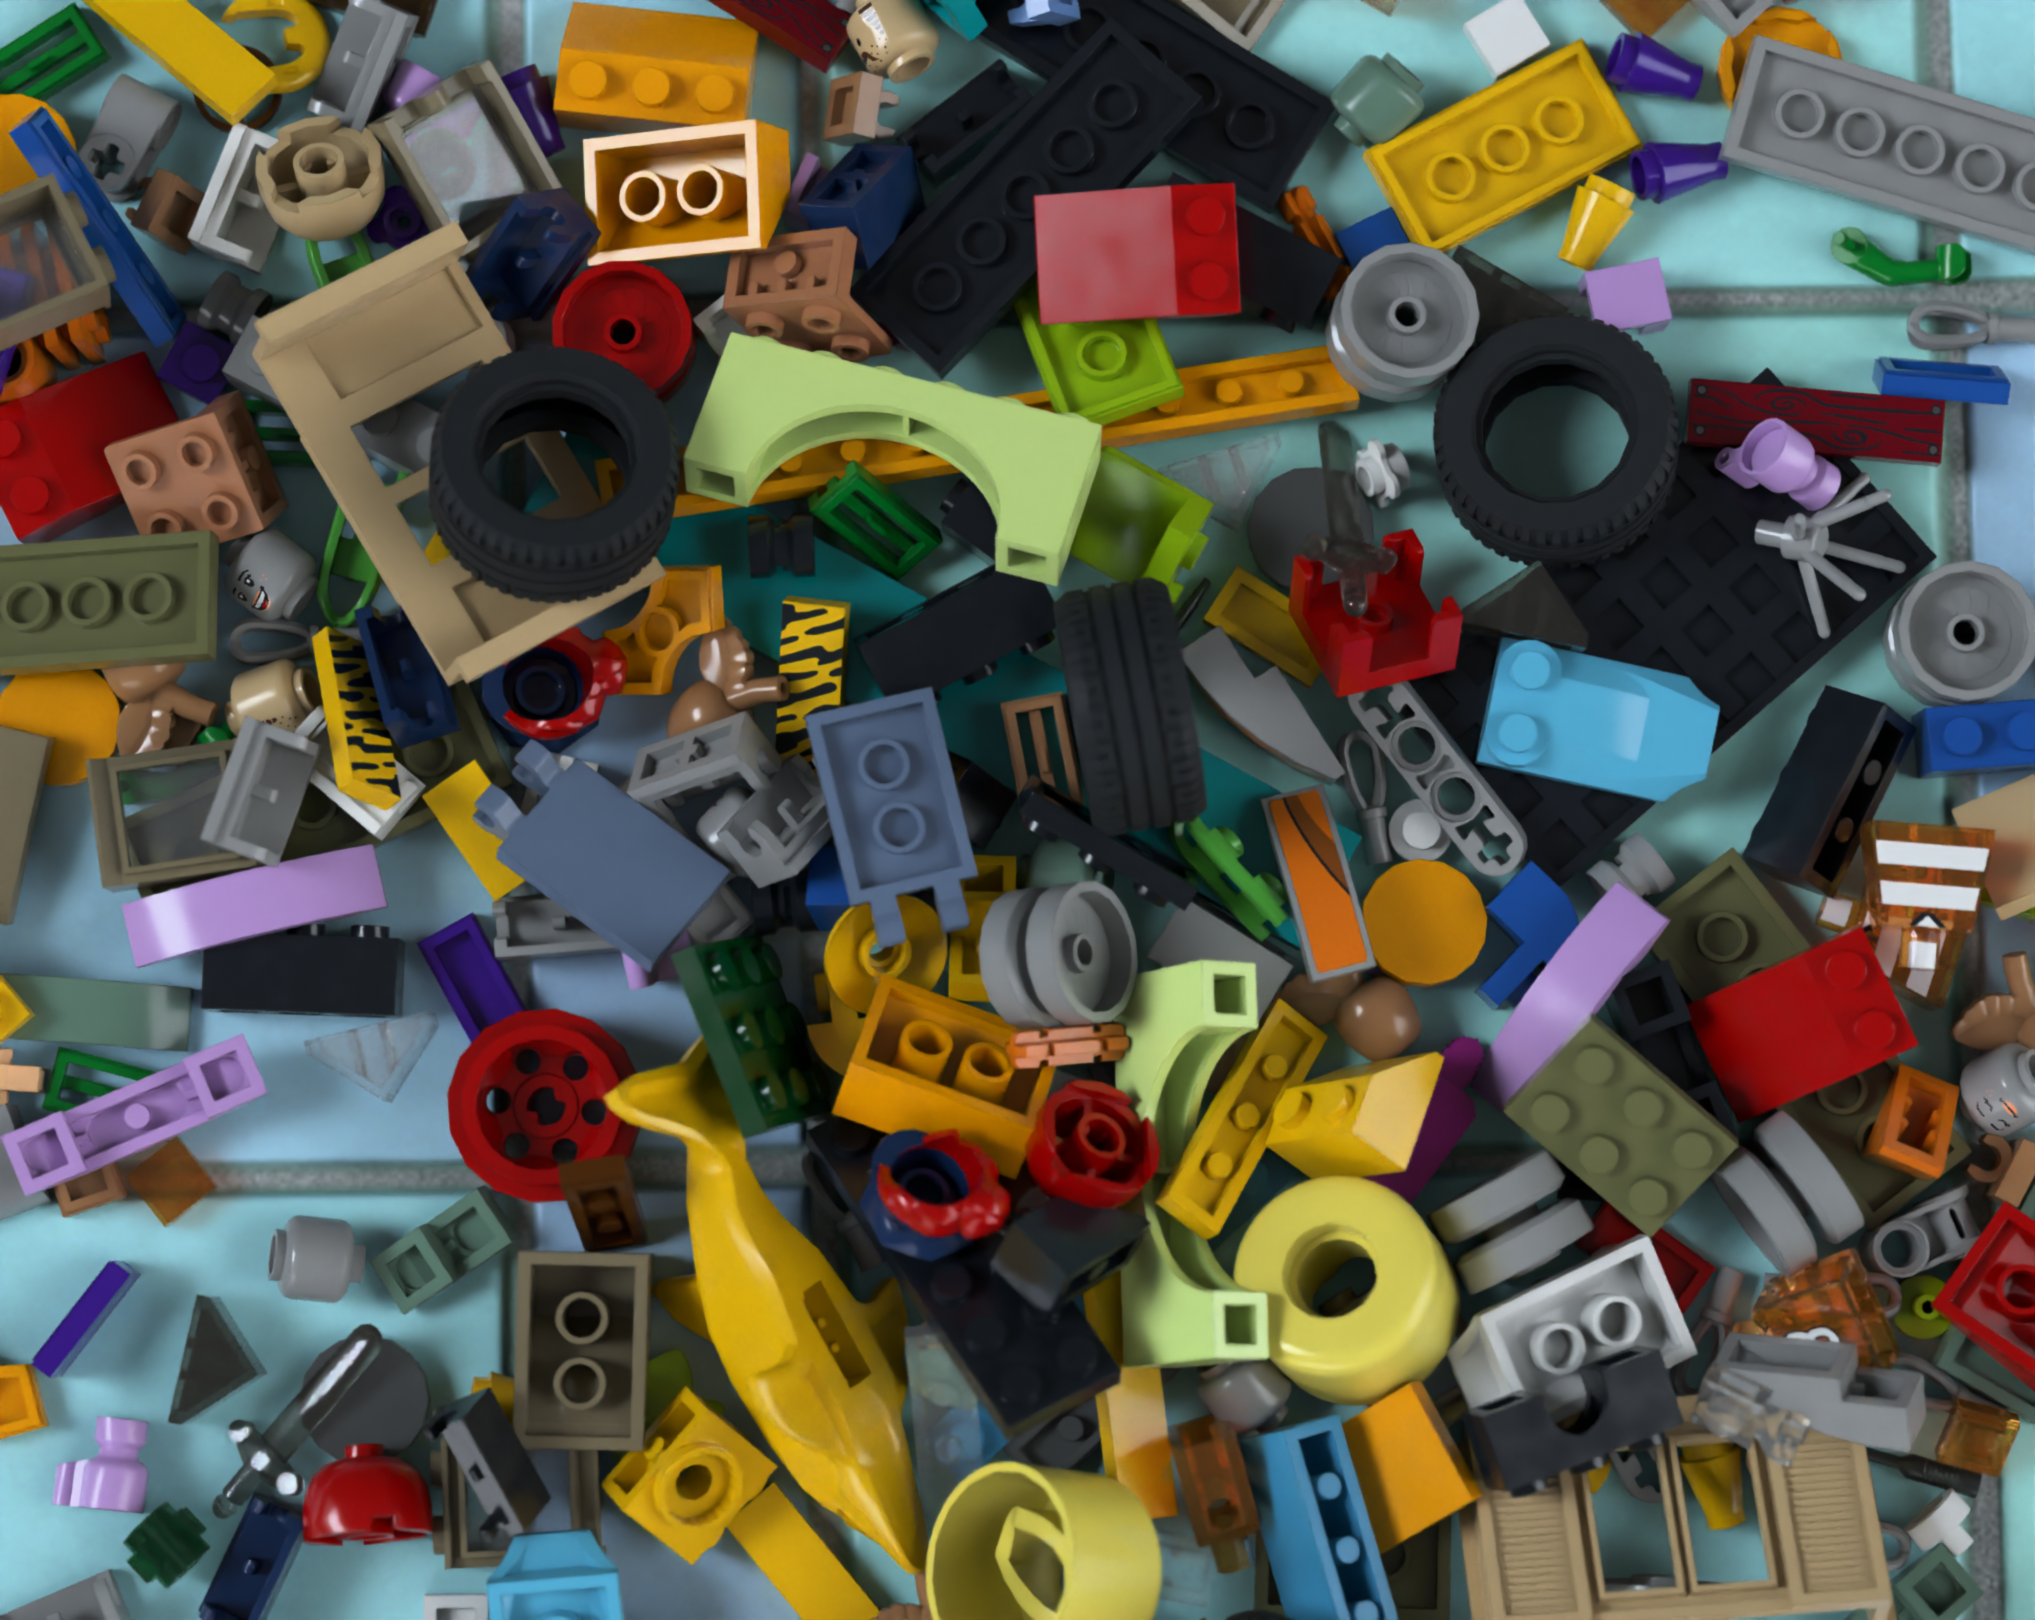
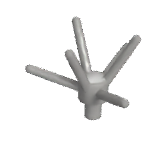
M1865 472L1860 473L1811 518L1798 513L1789 516L1785 523L1761 519L1755 529L1754 537L1756 544L1780 548L1783 558L1798 562L1812 615L1821 638H1828L1831 634V629L1814 568L1855 600L1862 601L1866 598L1865 590L1823 557L1824 554L1895 573H1903L1906 569V565L1902 561L1828 541L1829 531L1827 526L1890 500L1892 496L1890 490L1882 489L1849 502L1869 483L1870 476Z

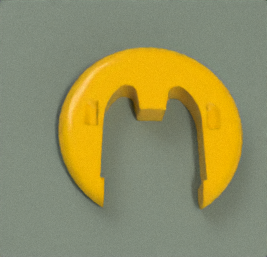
M235 0L224 12L221 22L232 23L235 20L279 17L295 24V26L284 29L283 41L285 50L299 51L302 55L291 63L268 67L276 74L278 85L269 94H286L301 90L319 77L331 50V38L325 19L312 3L306 0Z

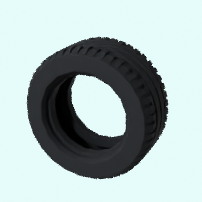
M1542 313L1533 315L1532 319H1527V317L1518 318V322L1512 323L1510 321L1503 325V329L1499 330L1496 328L1489 332V336H1482L1476 342V346H1471L1465 352V356L1456 364L1455 369L1447 375V383L1442 385L1441 396L1438 397L1435 405L1436 412H1434L1433 444L1442 490L1445 492V498L1451 506L1455 517L1460 518V524L1470 531L1471 536L1476 541L1481 540L1484 547L1489 550L1494 549L1495 553L1501 557H1509L1510 561L1517 563L1523 561L1524 565L1533 567V565H1539V568L1555 566V569H1564V566H1571V568L1580 567V563H1586V565L1593 564L1597 559L1604 560L1610 557L1612 552L1616 554L1624 550L1625 545L1630 546L1637 540L1636 537L1638 535L1642 536L1648 530V525L1655 522L1658 513L1665 507V499L1670 497L1672 485H1674L1676 479V470H1678L1679 426L1677 408L1674 403L1673 391L1670 389V383L1666 376L1662 374L1659 363H1654V357L1648 351H1644L1643 345L1638 340L1633 341L1632 336L1628 333H1620L1616 326L1612 324L1606 325L1603 320L1596 318L1592 321L1589 319V316L1582 314L1577 317L1574 316V313H1564V316H1558V313H1549V316H1542ZM1542 386H1574L1598 395L1619 414L1629 436L1618 466L1599 485L1572 497L1541 498L1514 488L1493 469L1486 453V441L1496 417L1515 398Z
M537 347L523 349L520 352L506 353L505 356H499L491 360V363L479 366L478 370L472 371L466 376V380L461 381L455 386V391L449 394L447 403H444L439 410L430 445L429 503L433 522L436 523L438 536L442 537V543L447 549H450V554L454 560L459 561L460 566L466 571H471L472 576L478 581H484L485 585L491 588H498L499 592L506 595L511 594L519 599L527 598L533 602L555 603V601H561V603H571L574 600L579 602L587 600V597L602 596L603 592L609 593L615 590L617 586L628 583L630 578H635L642 568H646L652 562V557H656L660 550V545H663L667 538V532L670 530L679 480L680 454L677 432L672 425L670 414L666 412V407L662 401L657 399L654 390L647 387L648 384L641 378H637L636 374L630 369L623 368V365L610 361L608 358L597 355L594 352L581 351L570 347ZM559 430L587 438L608 453L622 474L624 485L605 506L584 516L548 520L520 512L499 497L483 473L486 462L503 444L529 432Z
M1146 577L1135 579L1130 584L1128 581L1111 583V587L1108 588L1105 585L1089 587L1088 591L1085 592L1082 589L1065 592L1053 604L1077 750L1094 830L1108 836L1125 834L1126 830L1138 832L1149 830V826L1153 825L1155 828L1171 826L1172 822L1175 821L1177 824L1194 821L1207 809L1206 788L1186 666L1167 584L1154 578Z

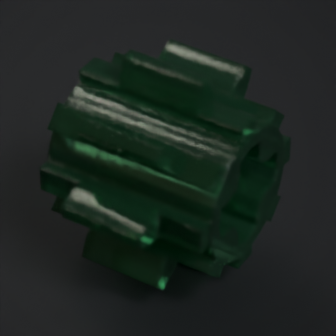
M164 1502L149 1514L123 1541V1544L133 1554L126 1562L147 1584L157 1579L165 1589L170 1588L210 1550L211 1547L200 1537L207 1528L187 1507L181 1508L177 1512L168 1502Z

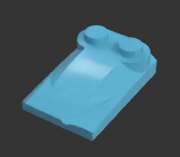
M1501 637L1474 764L1663 803L1679 790L1705 780L1720 706L1707 698L1695 686L1690 677L1554 648L1538 640L1521 641Z
M586 1528L524 1533L513 1536L510 1547L502 1562L487 1579L486 1588L490 1620H624L619 1569L605 1555L596 1542L591 1530Z

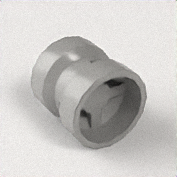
M1638 833L1633 834L1620 845L1619 854L1614 857L1615 861L1613 863L1601 860L1585 872L1588 881L1600 898L1616 882H1622L1640 897H1647L1650 893L1660 894L1676 882L1671 870L1661 856Z

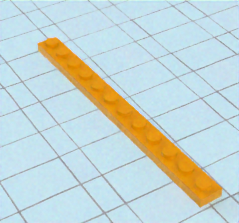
M1327 345L1179 368L1176 370L1184 387V397L1103 425L1101 448L1104 446L1118 448L1358 409L1360 398L1358 390L1340 376L1328 356ZM1046 390L1000 396L1015 398L1029 407L1054 413ZM879 439L842 440L808 449L781 464L761 483L753 495L749 506L809 497L816 491L819 494H824L828 491L826 483L834 476L842 479L846 475L844 467L853 459L884 484L948 475L962 471L939 456L908 444ZM687 446L679 447L680 470L673 518L745 507L686 492L683 457ZM611 458L594 460L602 507L624 485L623 476Z

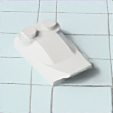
M1638 1234L1619 1244L1613 1243L1602 1246L1590 1258L1474 1315L1464 1333L1447 1351V1359L1469 1409L1518 1390L1542 1394L1549 1417L1555 1424L1585 1408L1586 1391L1578 1367L1636 1345L1660 1349L1666 1369L1697 1355L1698 1351L1650 1238L1647 1235Z

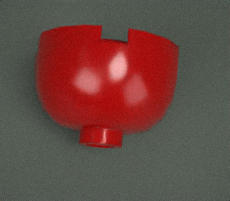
M1075 1080L1067 1083L1061 1091L1053 1093L1039 1109L1036 1115L1035 1129L1025 1145V1157L1030 1176L1039 1190L1049 1199L1056 1196L1088 1207L1116 1209L1132 1200L1157 1171L1160 1146L1155 1127L1148 1117L1140 1122L1136 1114L1127 1107L1132 1102V1099L1124 1092L1100 1081Z
M356 1444L344 1447L345 1458L325 1464L312 1476L304 1495L302 1521L303 1543L343 1546V1540L363 1541L364 1545L421 1539L427 1537V1533H433L432 1504L425 1480L419 1470L406 1460L384 1456L383 1444Z

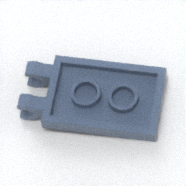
M932 686L805 716L806 728L849 905L852 908L870 904L879 949L905 943L906 934L896 897L933 889L942 934L968 928L970 921L960 882L977 878L978 872Z
M530 739L515 756L514 760L519 764L512 771V775L523 785L542 795L541 800L525 816L503 790L491 784L475 802V806L479 809L472 816L473 821L482 829L503 841L497 850V860L651 973L727 883L731 870L637 801H634L629 795L580 759L576 758L565 771L544 746Z

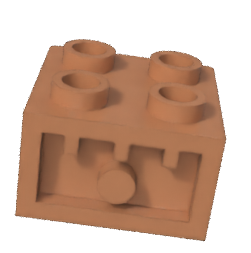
M846 226L772 235L766 249L730 254L722 309L751 337L764 335L777 340L782 345L810 352L817 350L828 351L836 354L842 360L854 363L865 361L868 359V356L890 354L892 351L893 340L850 297L857 237Z
M240 390L218 396L195 416L112 442L104 449L105 456L140 535L211 530L219 537L220 544L264 530L289 506Z

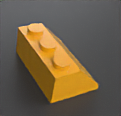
M573 2L559 56L553 107L560 127L633 134L750 120L760 33L738 19Z
M757 119L583 139L585 211L602 233L587 254V266L595 267L607 261H637L641 263L766 249L791 195L789 131Z
M882 974L832 1113L888 1134L898 1130L916 1129L929 1134L946 1129H958L961 1138L980 1145L981 1150L994 1160L999 1169V1174L1016 1180L1026 1156L1025 1145L1035 1129L1036 1115L1045 1103L1056 1066L1045 1067L1042 1065V1061H1040L1039 1068L1018 1070L1012 1067L1010 1057L1006 1054V1043L1010 1041L1011 1034L1014 1031H1019V1029L1008 1024L998 1015Z

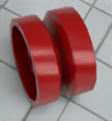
M607 261L581 272L562 292L552 316L554 347H570L581 351L594 352L597 355L608 358L610 361L623 365V368L630 369L636 374L637 378H641L648 384L647 387L654 390L657 399L661 400L663 404L667 403L687 383L696 361V329L680 289L660 270L637 261ZM624 329L628 330L630 336L635 333L633 340L627 344H618L614 336L617 332Z

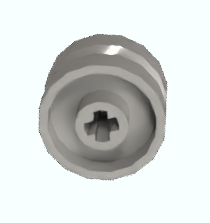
M1413 242L1385 245L1361 259L1332 301L1324 329L1328 356L1342 379L1364 396L1390 403L1417 400L1442 385L1449 372L1454 369L1474 342L1480 317L1475 288L1462 267L1438 249Z
M1972 560L1943 564L1905 589L1889 610L1882 636L1886 665L1900 688L1923 705L1943 707L1984 703L2016 684L2033 662L2035 655V606L2022 585L1999 567ZM1955 625H1957L1959 636L1968 637V645L1961 644L1955 639L1953 634Z
M1079 881L1057 884L1052 887L1007 891L992 903L982 923L979 944L981 977L991 1004L1008 1024L1019 1030H1038L1063 1027L1065 1025L1108 1022L1125 1010L1135 988L1138 966L1135 934L1125 907L1111 889L1098 881Z
M1781 1110L1752 1129L1754 1148L1760 1160L1748 1149L1739 1145L1710 1175V1178L1729 1210L1762 1254L1786 1278H1791L1817 1259L1816 1242L1810 1229L1821 1239L1832 1244H1839L1865 1224L1855 1199L1834 1166L1805 1130L1791 1116Z
M1547 1149L1499 1172L1426 1215L1441 1244L1454 1245L1480 1232L1483 1234L1485 1240L1461 1254L1454 1266L1469 1295L1483 1291L1507 1278L1511 1281L1534 1270L1561 1254L1560 1249L1579 1239L1595 1227L1579 1198L1566 1197L1541 1210L1538 1209L1535 1202L1558 1189L1566 1177L1558 1159Z

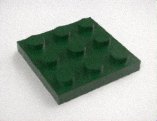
M751 935L692 945L670 955L744 1139L811 1121L832 1112L827 1100L830 1097V1085L827 1076L821 1066L811 1060L803 1040L806 1037L804 1019L798 1008L792 1002L788 1003L779 980L783 974L779 957L770 944L764 943L762 936Z

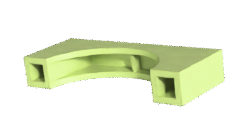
M731 332L683 457L686 492L748 507L761 483L776 468L808 449L827 443L851 439H879L908 444L935 454L962 471L982 492L992 509L998 527L996 534L995 571L1058 587L1101 459L1102 425L1089 422L1086 418L1075 413L1063 412L1057 414L1029 407L1015 398H993L966 391L959 385L951 382L939 381L934 383L906 376L888 366L870 367L842 360L836 354L828 351L817 350L810 352L782 345L777 340L768 336L751 337Z
M1198 960L1136 974L1135 988L1125 1010L1114 1018V1022L1124 1026L1125 1035L1129 1037L1130 1042L1129 1048L1124 1052V1057L1121 1060H1115L1116 1089L1121 1090L1132 1099V1102L1127 1107L1136 1114L1140 1122L1148 1117L1155 1127L1160 1146L1158 1169L1132 1200L1119 1207V1210L1141 1214L1151 1223L1130 1262L1121 1269L1124 1368H1185L1269 1359L1267 1292L1248 1290L1237 1284L1217 1262L1207 1240L1202 1239L1155 1203L1196 1131L1203 1094L1217 1062L1236 1039L1248 1031L1258 1028L1256 963Z

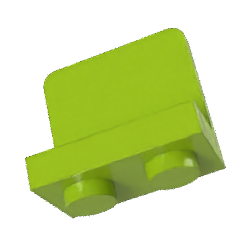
M1104 446L1101 448V459L1069 554L1118 582L1128 581L1130 584L1135 579L1151 577L1167 584L1174 608L1184 589V585L1178 583L1176 579L1182 567L1189 571L1193 569L1206 547L1209 537L1202 534L1201 530L1215 504L1112 446Z

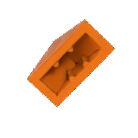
M1900 1063L1894 1073L1862 1156L1920 1180L1939 1178L1945 1167L1960 1087Z

